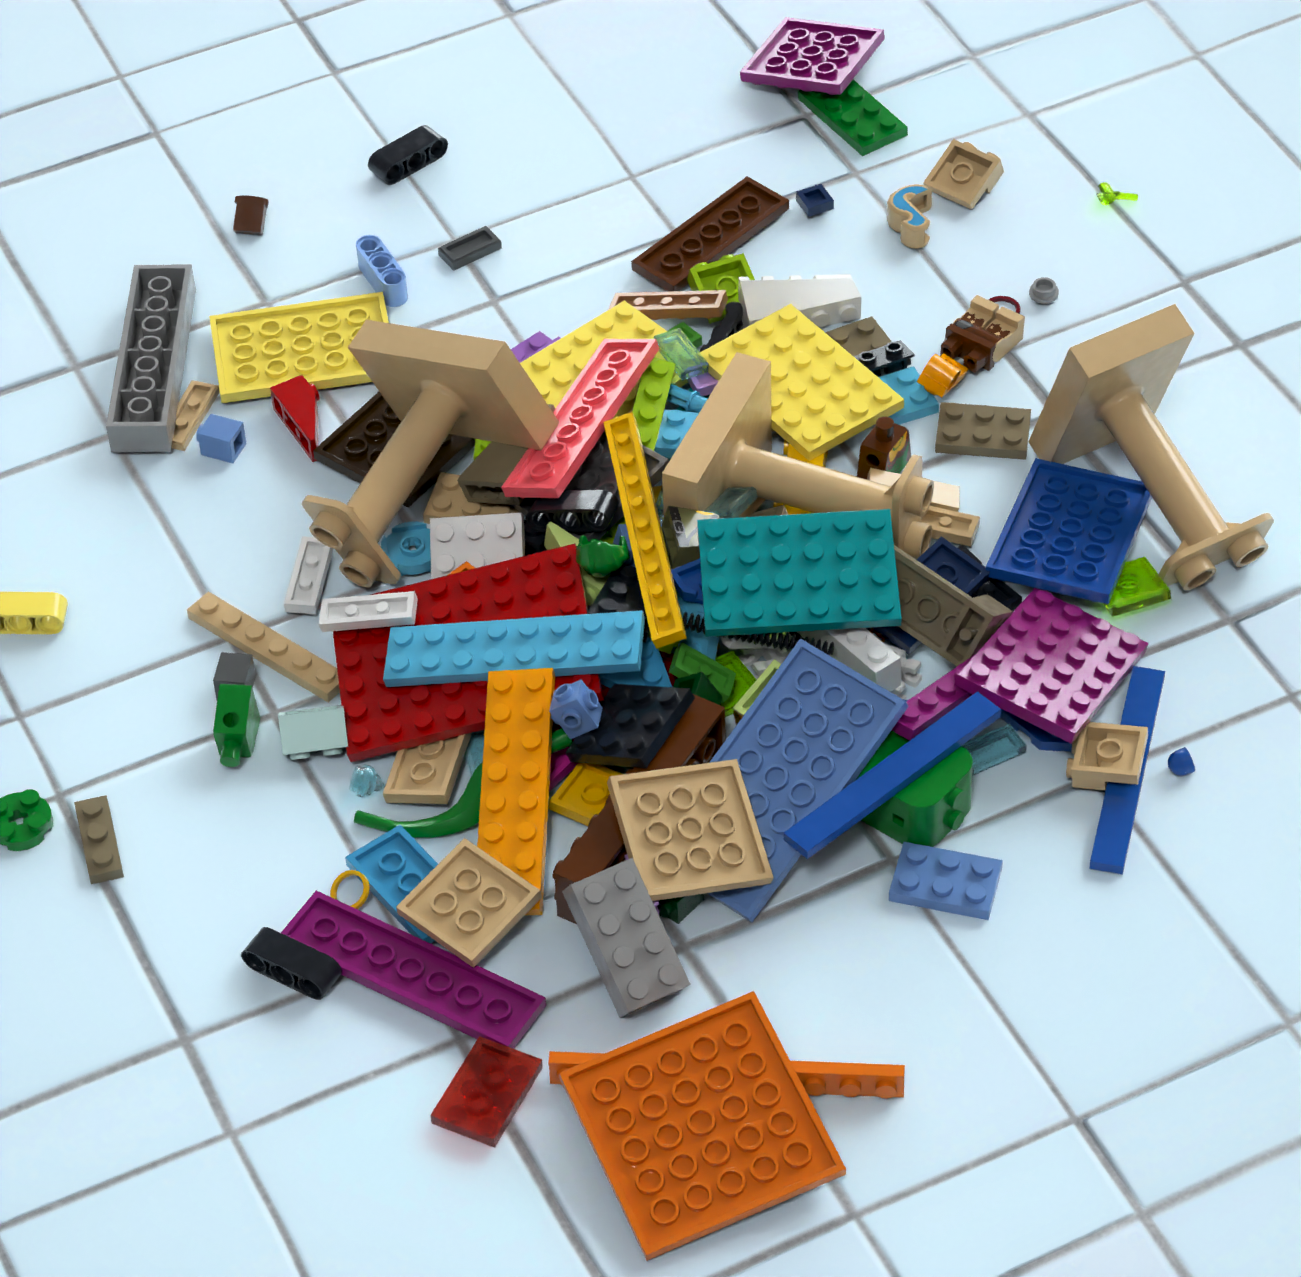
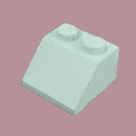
M335 705L280 712L278 715L283 755L290 754L291 760L309 758L311 751L323 750V756L343 753L342 747H348L344 706Z

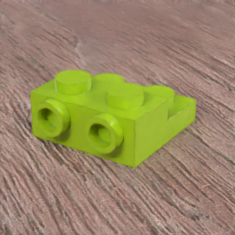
M744 253L735 256L729 254L723 256L718 261L708 264L706 262L696 264L689 270L687 281L692 291L726 290L728 297L727 305L730 302H739L738 277H749L750 280H755ZM725 308L721 317L708 319L709 324L723 320L726 316Z

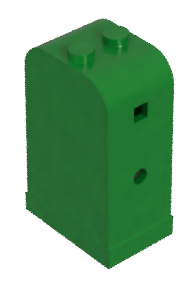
M890 731L856 779L909 742V740ZM962 746L861 821L901 844L909 842L930 847L936 846L951 830H957L960 827L964 817L970 811L973 759L970 752Z

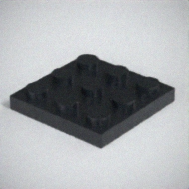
M614 684L600 703L603 709L598 728L575 737L565 754L570 762L647 768L695 697L690 688Z

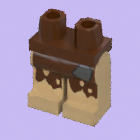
M976 295L971 300L970 308L960 318H957L946 327L945 340L941 344L940 356L944 353L952 359L960 357L964 359L963 365L974 373L981 368L990 371L994 367V362H998L1023 339L1025 316L1003 306L999 309V304Z

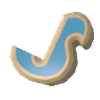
M914 184L902 187L892 193L887 201V222L889 227L901 233V242L913 249L926 246L930 239V236L925 233L930 225V220L922 213L929 211L932 206V189L924 185Z

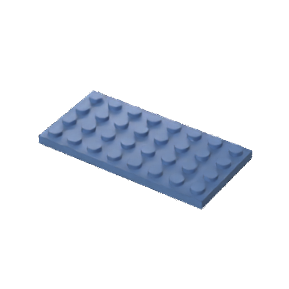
M800 638L709 762L737 759L774 878L771 884L707 894L752 923L801 856L798 851L784 841V832L856 780L909 707L907 702Z

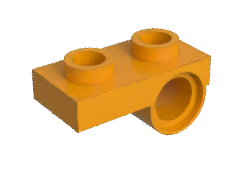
M944 353L941 356L934 354L926 364L917 382L923 385L927 392L942 398L965 377L968 368Z

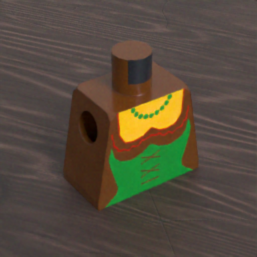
M890 417L878 418L876 426L861 443L857 477L867 479L870 468L900 474L911 458L909 430L894 423Z

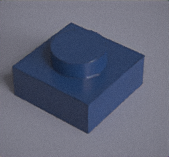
M822 184L796 191V201L808 217L834 209V200Z

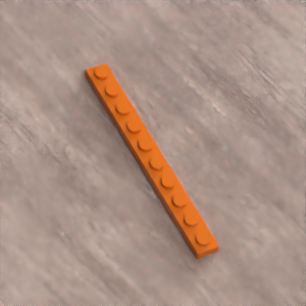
M550 1051L548 1061L550 1084L562 1085L559 1078L560 1072L605 1053ZM791 1061L807 1094L812 1096L826 1094L844 1095L846 1097L877 1096L886 1099L892 1097L904 1098L905 1065Z

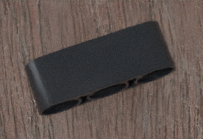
M422 125L375 151L368 160V169L388 185H393L440 159L448 149V141L428 125Z
M564 490L559 498H536L526 515V522L533 530L538 532H546L547 524L550 521L567 532H600L609 526L619 507V500L613 493L607 490Z
M268 927L261 928L241 952L242 960L252 970L316 1000H321L342 975L341 966L329 955Z

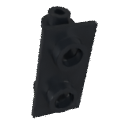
M899 340L870 351L861 352L854 357L877 377H880L881 368H884L885 375L906 369L907 366L911 365L910 358L914 357L915 354Z

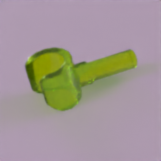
M1107 182L1098 185L1102 193H1096L1103 205H1109L1119 199L1138 200V194L1113 191Z

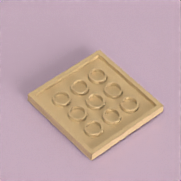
M737 759L609 776L607 786L628 858H633L652 901L771 884L774 877Z

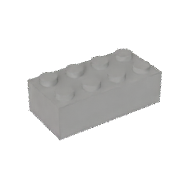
M633 858L575 882L562 891L620 1018L691 985Z

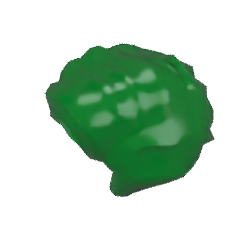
M582 535L580 536L578 546H576V563L594 577H606L612 572L619 570L624 562L630 558L624 536H620L619 545L598 539L588 541L587 537Z

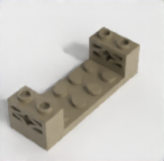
M894 545L902 617L901 626L898 627L955 666L960 665L976 654L999 627L1011 617L1013 611L988 594L972 598Z

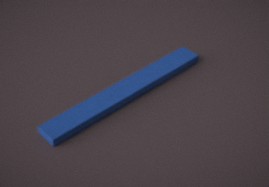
M1133 666L1120 725L1148 727V739L1138 785L1107 782L1089 869L1123 874L1165 671Z
M977 691L785 831L784 841L806 859H809L1001 717V709Z

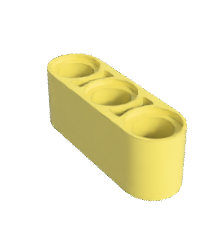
M0 592V634H57L61 632L68 606L67 599L55 592Z

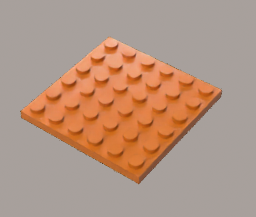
M754 991L559 1073L560 1081L646 1261L846 1175V1167Z

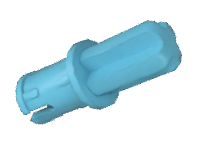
M671 384L667 401L685 408L686 412L699 413L707 398L700 396L698 391L690 392Z

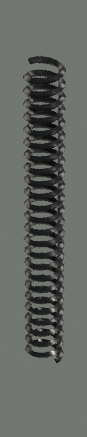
M684 612L682 619L685 631L690 627L691 632L696 629L697 633L703 631L705 635L704 616L699 628L700 615L696 616L693 625L694 614H690L687 623V612ZM783 632L779 633L777 641V633H772L771 639L770 633H765L764 639V633L758 634V637L757 634H752L751 637L750 634L728 635V638L731 640L734 637L738 641L741 637L742 642H745L747 639L749 644L754 641L755 645L760 641L761 646H764L766 643L768 648L773 643L774 649L779 645L780 650H783L785 647L788 652L791 647L793 649L795 646L796 635L795 633L792 635L790 643L788 632L783 643ZM808 636L804 639L807 643L809 641ZM813 637L810 644L815 647V639ZM821 639L817 641L816 648L828 655L834 654L833 641L830 643L828 652L827 640L824 641L822 649Z

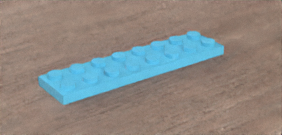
M641 610L390 627L383 681L386 687L488 681V671L553 668L555 676L640 671L645 616Z

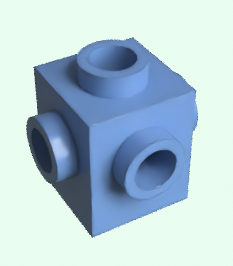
M581 679L572 684H563L554 691L549 712L551 713L552 720L562 727L570 739H573L598 728L603 707L600 705L596 693L588 689Z

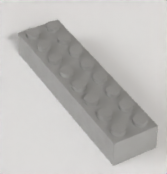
M192 264L134 265L106 423L111 452H171L196 293Z

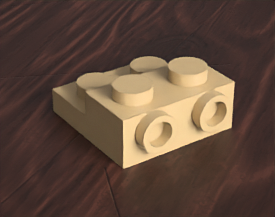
M953 139L923 184L932 189V192L972 210L984 192H991L1004 173L1001 159L991 152L986 154L977 150L969 142L962 143Z
M1089 722L1072 743L1074 758H1068L1066 776L1067 778H1072V787L1106 790L1107 782L1138 785L1148 739V727Z

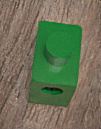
M219 685L213 735L219 755H221L220 763L227 767H236L239 765L240 757L249 758L253 754L260 715L252 685Z

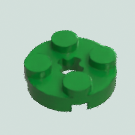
M27 789L23 792L8 794L0 798L1 845L7 846L8 850L24 851L39 845L45 840L44 834L47 833L48 829L51 831L53 827V817L49 804L39 796L36 790ZM19 818H24L23 823L17 825V823L14 821Z

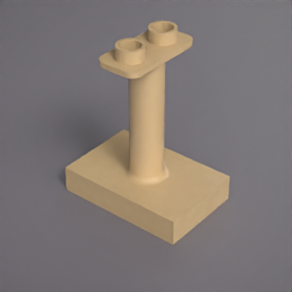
M1176 304L1070 347L1028 442L1039 459L1064 464L1116 441L1182 542L1175 554L1165 561L1156 578V582L1160 588H1165L1179 582L1184 590H1191L1208 581L1216 573L1215 565L1231 558L1236 567H1242L1262 556L1269 547L1264 538L1274 523V519L1270 513H1264L1241 524L1225 522L1155 416L1166 390L1195 334Z
M366 320L348 346L350 352L401 421L347 505L337 500L307 495L302 501L303 508L313 520L309 527L311 534L318 541L338 552L343 559L339 569L353 583L368 588L372 586L374 581L396 584L401 577L400 572L378 542L449 434L542 450L559 424L558 419L505 341Z
M736 352L662 472L664 517L668 506L718 514L721 511L720 506L732 500L731 495L738 491L811 513L845 512L860 509H890L895 546L916 560L930 546L932 525L922 523L921 517L925 516L930 506L934 491V481L922 477V456L913 454L899 479L891 486L772 453L771 361Z

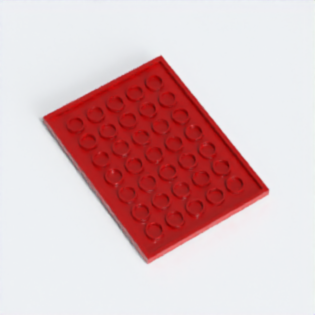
M576 544L374 593L386 594L415 591L418 598L415 624L402 626L581 615L588 612L581 566L576 563ZM390 627L333 631L341 706H344L348 740L346 750L350 762L485 729L488 681L386 687L383 676ZM599 674L555 676L554 691L563 684H572L582 679L588 689L596 693L599 701L604 700Z

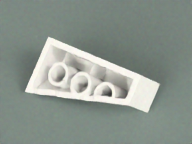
M850 274L815 275L813 279H802L800 275L789 276V279L775 280L773 276H762L761 280L738 277L739 303L743 307V316L741 318L743 329L789 304H792L819 328L861 319V295Z
M866 628L797 632L804 639L808 636L809 643L814 637L815 647L817 641L821 639V649L824 641L827 640V652L830 643L833 641L834 654L829 656L891 692L901 686V657Z

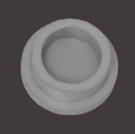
M1041 277L1033 282L1029 289V295L1035 302L1048 304L1058 298L1059 289L1054 280Z

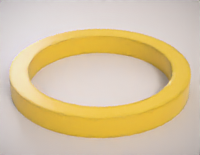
M348 870L341 873L334 880L330 896L337 900L339 884L346 877L359 876L363 882V893L360 899L351 905V907L359 909L368 898L370 890L369 881L359 871Z

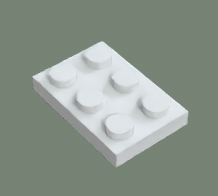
M505 513L430 518L431 579L448 575L466 561L475 568L525 556L524 514Z

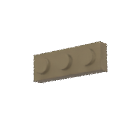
M107 795L74 802L91 884L123 878L124 874Z

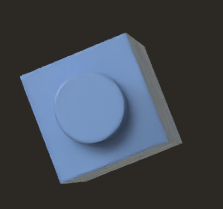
M210 414L205 423L201 424L197 430L196 439L199 442L200 453L203 456L234 463L246 445L244 424L241 421Z

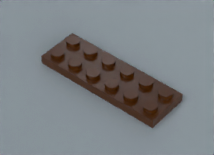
M746 176L631 261V268L634 272L666 291H680L689 284L687 278L689 270L693 266L701 262H706L707 264L715 262L723 256L730 254L789 210V200Z

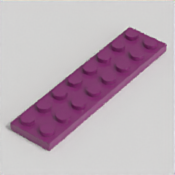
M317 890L281 932L335 959L342 968L343 976L507 1054L512 1052L546 1007V997L478 965L473 968L456 955Z

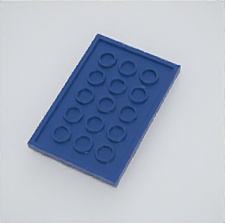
M1035 458L985 570L990 571V578L1000 581H1008L1031 588L1056 592L1061 595L1109 604L1152 496L1142 481Z

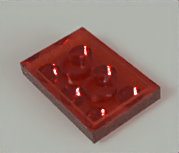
M479 1036L431 1113V1123L495 1148L543 1068L542 1059Z

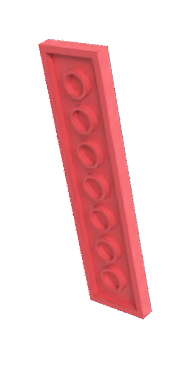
M604 339L553 412L559 424L543 449L528 448L501 488L505 497L559 498L605 431L603 422L613 419L660 349L656 339Z

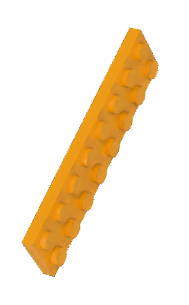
M553 668L488 671L477 847L541 891L542 898L524 916L542 915L553 727V720L549 709L555 689V672Z

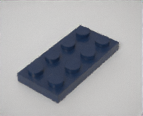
M942 536L917 559V561L969 596H972L989 579L990 571L985 570L986 568ZM898 626L871 627L898 648L905 650L908 655L922 643Z

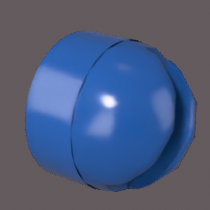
M1186 747L1170 754L1168 767L1175 775L1184 776L1195 772L1192 757Z

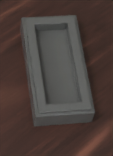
M484 226L438 247V255L454 271L502 249V242L487 226Z

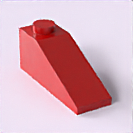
M299 375L270 387L273 410L311 461L315 462L317 460L314 459L313 450L318 447L317 401L320 397L315 385L309 384L303 375Z

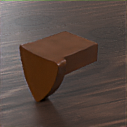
M235 196L236 211L233 231L235 233L263 235L269 200L258 196Z

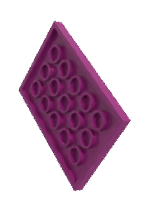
M1034 588L1015 609L1011 617L999 627L959 672L954 685L971 694L978 691L999 708L1072 744L1133 669V666L1142 658L1149 643L1139 639L1133 633L1125 632L1111 625L1108 621L1083 611L1076 605L1068 604L1054 597L1048 591Z

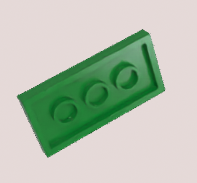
M855 80L850 82L841 95L798 90V100L862 157L908 136V127Z

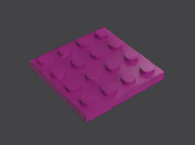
M785 17L741 69L740 79L743 82H750L754 85L765 84L777 86L778 88H795L806 92L817 91L829 95H841L884 41V29Z

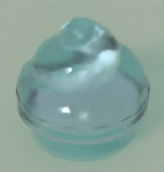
M367 764L363 767L355 766L349 791L356 792V796H370L374 791L378 792L385 787L375 768Z

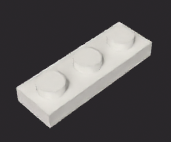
M302 536L284 601L285 612L316 615L333 548L324 545L315 537Z
M415 591L322 599L318 625L322 632L414 625L418 598Z

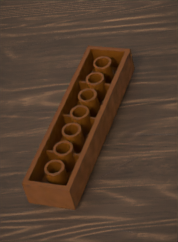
M694 695L695 699L648 767H634L625 774L709 763L726 740L725 707ZM610 794L604 808L599 814H595L591 818L588 829L582 837H577L574 840L569 854L564 860H560L553 870L552 877L555 880L554 899L557 905V916L575 924L577 923L562 891L575 882L626 861L624 855L627 854Z

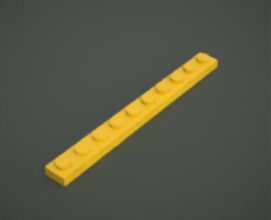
M629 412L603 423L651 639L655 648L658 649L687 637L637 421L633 412Z

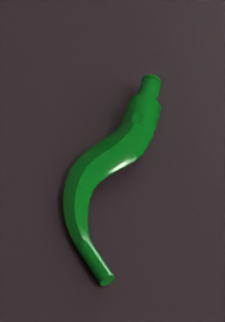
M562 728L552 732L551 754L565 749L572 744V739L568 737ZM482 763L474 770L459 801L444 813L416 821H394L357 810L354 816V823L383 832H388L401 825L413 838L447 836L475 826L479 823Z

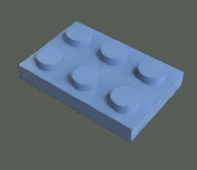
M903 842L889 890V901L989 920L1002 872L1003 860Z

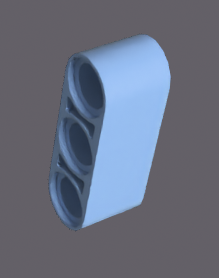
M364 235L356 241L360 271L376 293L383 292L385 305L398 307L405 304L408 299L406 275L378 236Z

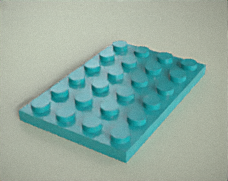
M890 509L697 520L705 637L901 626L902 617Z

